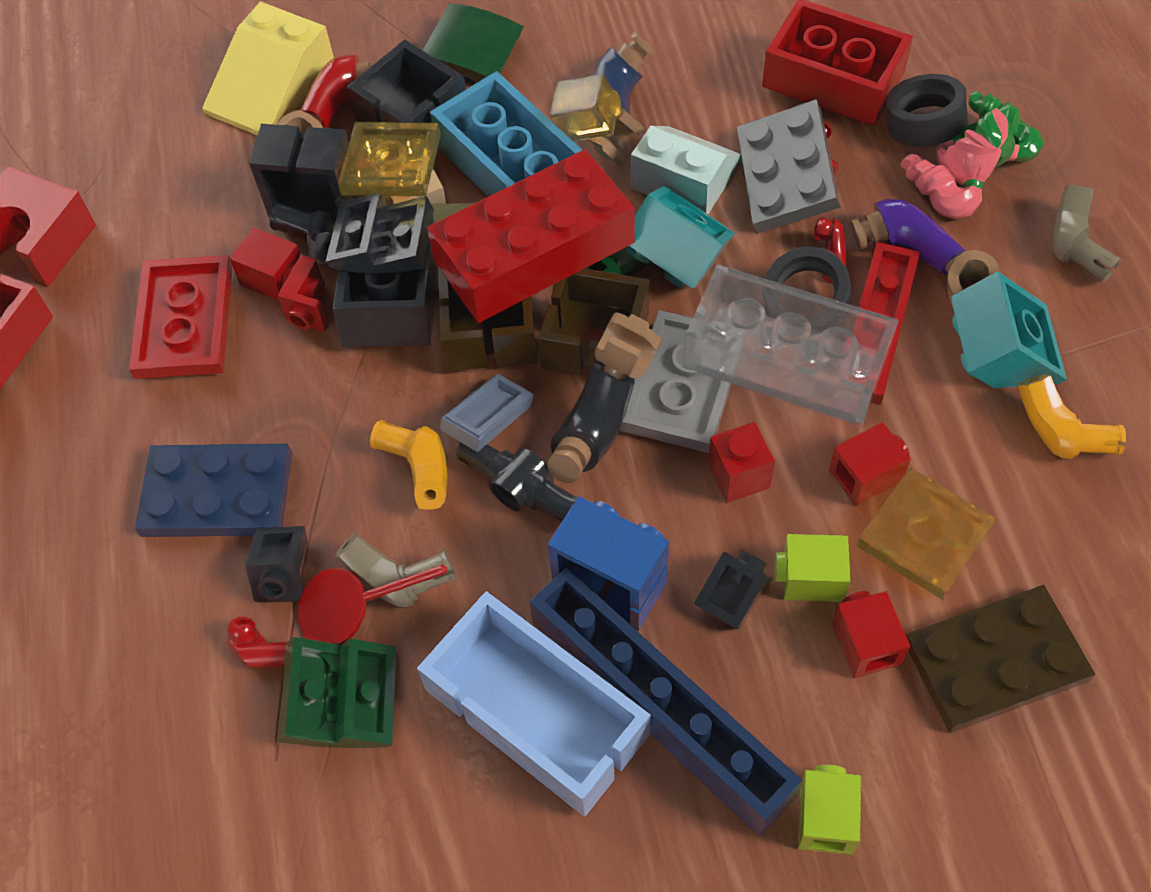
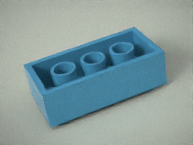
M497 71L430 112L436 146L487 196L495 194L582 151L574 141Z

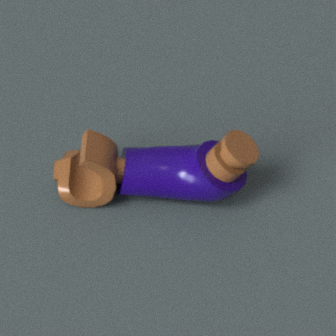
M884 199L875 202V211L864 216L865 221L859 222L857 218L850 220L852 233L860 250L867 249L868 242L873 241L876 245L877 242L883 243L886 241L889 245L920 251L919 257L929 263L940 273L948 274L947 294L952 307L951 296L963 290L960 283L969 280L979 282L997 271L1001 273L999 265L993 256L979 250L966 251L932 218L917 206L904 200Z

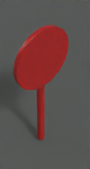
M439 565L368 591L364 590L361 581L353 573L340 568L326 569L314 576L302 592L298 605L300 629L307 639L342 645L349 638H352L361 626L367 601L444 575L447 572V567Z

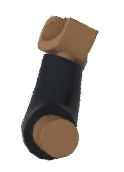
M619 313L613 314L594 352L598 361L593 363L577 402L551 440L553 454L548 460L547 467L551 475L558 481L564 483L576 481L582 472L593 469L611 448L626 415L635 384L634 379L643 378L662 341L660 336L649 329V322L633 314L630 317Z

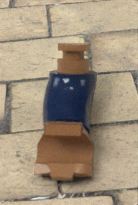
M635 31L630 35L633 40L629 44L624 42L618 50L610 46L597 60L592 82L596 110L590 114L583 129L584 137L593 144L594 150L608 161L613 160L619 166L623 165L625 159L623 149L628 143L631 134L634 132L639 136L645 130L642 124L630 115V96L634 86L643 78V75L639 72L646 63L643 58L647 54L652 56L656 52Z

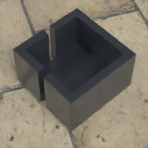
M405 39L347 86L355 120L381 138L386 135L388 143L413 160L435 141L430 112L466 90L463 75Z
M261 124L249 165L269 219L274 207L278 203L308 214L321 210L336 219L340 202L357 198L360 190L354 162H351L352 153L345 130L307 127L306 133L300 131L299 126Z

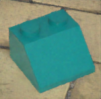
M664 185L648 194L635 214V243L629 245L627 251L643 263L648 264L652 261L664 269V277L680 288L689 286L694 289L731 241L735 232Z
M998 271L951 296L955 313L952 317V322L960 336L964 352L961 354V361L964 369L971 377L978 378L993 388L1018 387L1017 384L1019 382L1041 374L1050 375L1054 384H1060L1067 380L1047 305Z

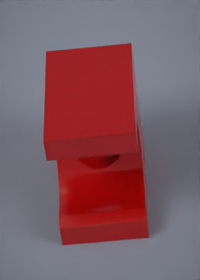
M8 166L0 176V257L9 246L17 243L15 250L35 282L49 287L96 224L78 191Z

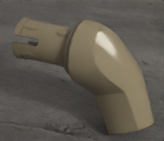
M1066 185L1054 221L1053 253L1062 263L1065 261L1069 263L1073 260L1104 283L1114 272L1099 263V261L1111 269L1113 267L1117 269L1122 258L1115 256L1090 239L1091 234L1089 233L1088 221L1095 189L1077 185Z
M354 532L345 540L335 554V558L349 572L357 576L361 583L370 590L439 565L447 567V572L444 575L380 597L397 607L415 605L414 601L418 600V594L457 579L455 569L451 560H448L449 556L445 549L438 554L405 567L403 564L399 565L397 562L386 557Z

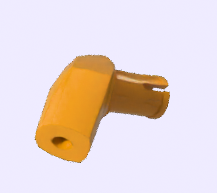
M1036 375L1017 384L1031 424L1054 455L1071 460L1077 457L1080 452L1106 453L1120 456L1123 454L1125 446L1118 445V441L1126 442L1125 427L1118 424H1082L1080 419H1077L1076 415L1064 406L1050 375Z
M384 420L377 421L371 432L370 447L407 458V462L412 470L414 495L418 508L425 510L440 508L446 498L448 475L445 452L439 434L427 426L413 431L387 423Z

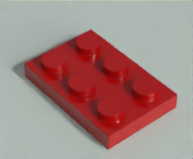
M229 255L142 261L129 371L134 379L224 373L233 270Z

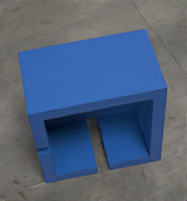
M578 496L548 543L552 580L567 567L597 595H599L607 580L614 582L604 602L635 630L639 631L667 585L669 540L665 539L660 531L648 524L639 523L636 525L620 517L613 507L604 502L595 501L592 503Z

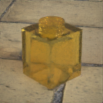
M603 74L561 81L557 83L549 115L556 126L572 141L610 136L614 133L617 116L621 113V100L617 91L612 89Z

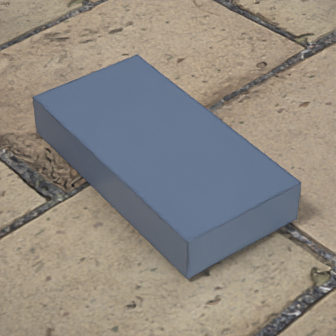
M495 374L441 418L440 430L478 452L532 406L534 394L503 376Z

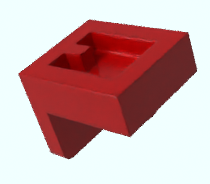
M300 255L277 296L286 321L299 329L307 330L311 328L325 332L329 325L321 302L325 291V281L322 279L317 259Z

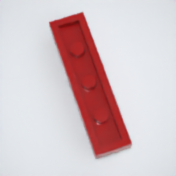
M880 242L876 243L836 395L882 405L920 251Z

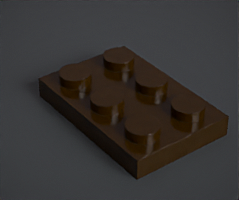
M1045 585L906 634L910 644L908 652L949 733L1090 682L1095 676V672Z

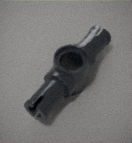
M461 442L456 449L457 459L485 475L493 495L502 504L514 511L521 512L526 506L532 510L540 508L562 522L578 498L554 484V479L546 463L527 449L520 448L513 454L508 450L500 452L487 444L476 452Z

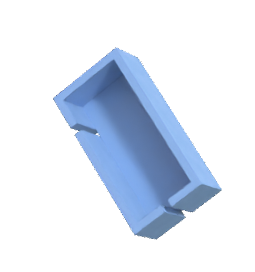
M487 591L417 667L423 686L428 693L458 717H461L464 713L468 725L584 817L615 780L614 766L622 771L650 736L651 715Z

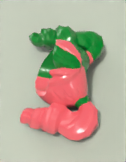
M980 92L970 93L968 105L975 113L979 114L980 120L966 125L958 136L936 147V159L939 166L933 165L926 159L922 160L917 154L906 156L900 164L906 170L905 176L908 180L914 182L921 195L929 196L933 209L941 216L952 219L971 216L982 202L983 183L991 175L995 167L1006 161L1023 163L1033 160L1038 156L1044 145L1041 133L1021 120L1019 108L1013 106L1011 102L1001 103L1000 99L991 93L985 97ZM955 182L962 185L964 189L957 187Z

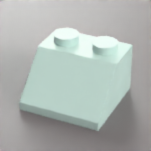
M650 126L631 154V188L648 195L666 185L709 214L742 162V155L669 126Z

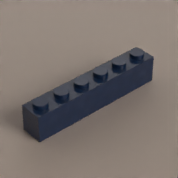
M567 567L529 601L533 625L545 636L651 715L650 734L760 837L796 799L803 780Z

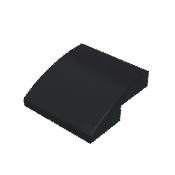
M375 193L340 202L326 258L328 266L343 271L375 274L423 269L429 239L427 226L431 225L434 211L428 197L425 196L387 205L381 194Z

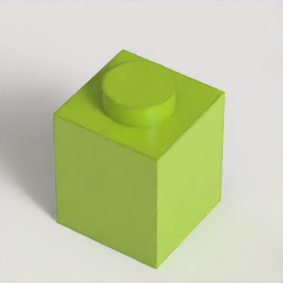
M787 534L784 551L775 552L774 579L775 582H783L784 600L841 602L846 597L850 585L848 536Z
M819 765L814 767V771L805 770L800 786L798 849L853 855L860 843L861 775L847 774L845 768L836 765Z

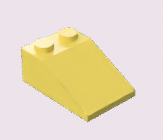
M260 1L237 27L202 107L204 114L257 136L261 124L277 125L283 116L296 109L308 94L321 69L334 58L326 26Z

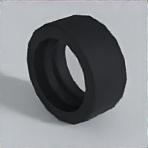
M934 73L917 75L903 80L894 86L886 97L888 132L894 140L913 147L936 146L952 140L962 133L968 123L965 86L960 80L949 75ZM922 107H944L932 113H910Z
M805 246L789 250L774 261L766 274L764 293L769 316L780 329L793 336L810 338L828 333L842 322L849 311L851 282L846 266L838 256L823 248ZM803 271L821 272L833 282L835 289L834 298L830 305L820 312L812 314L795 313L789 310L782 302L781 290L785 280L795 273Z

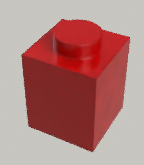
M253 227L229 259L240 285L279 300L277 295L301 254L297 244Z
M755 421L710 437L708 466L726 504L770 488L775 459Z
M881 422L835 446L829 471L854 505L858 506L902 482L911 457L904 440L896 434L893 435L887 426Z
M868 591L857 592L847 596L838 604L832 625L853 679L902 665L910 644L887 591L870 595Z

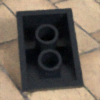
M434 215L431 224L435 223ZM428 239L423 269L378 274L339 270L332 309L342 347L431 345L434 317V259L430 239Z

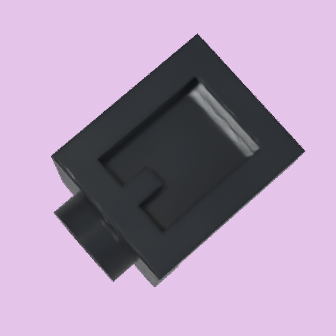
M305 526L256 529L245 563L255 602L300 601L303 592L300 568L308 542Z
M740 549L737 556L723 551L694 604L733 628L740 630L764 587L769 586L773 580L772 576L763 572L767 563L743 549Z

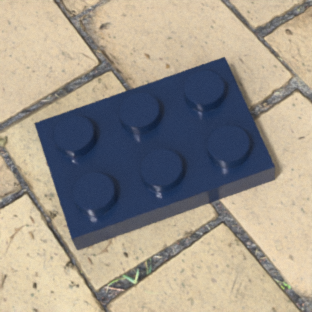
M150 445L135 530L140 537L254 536L257 528L283 527L292 457L289 445Z

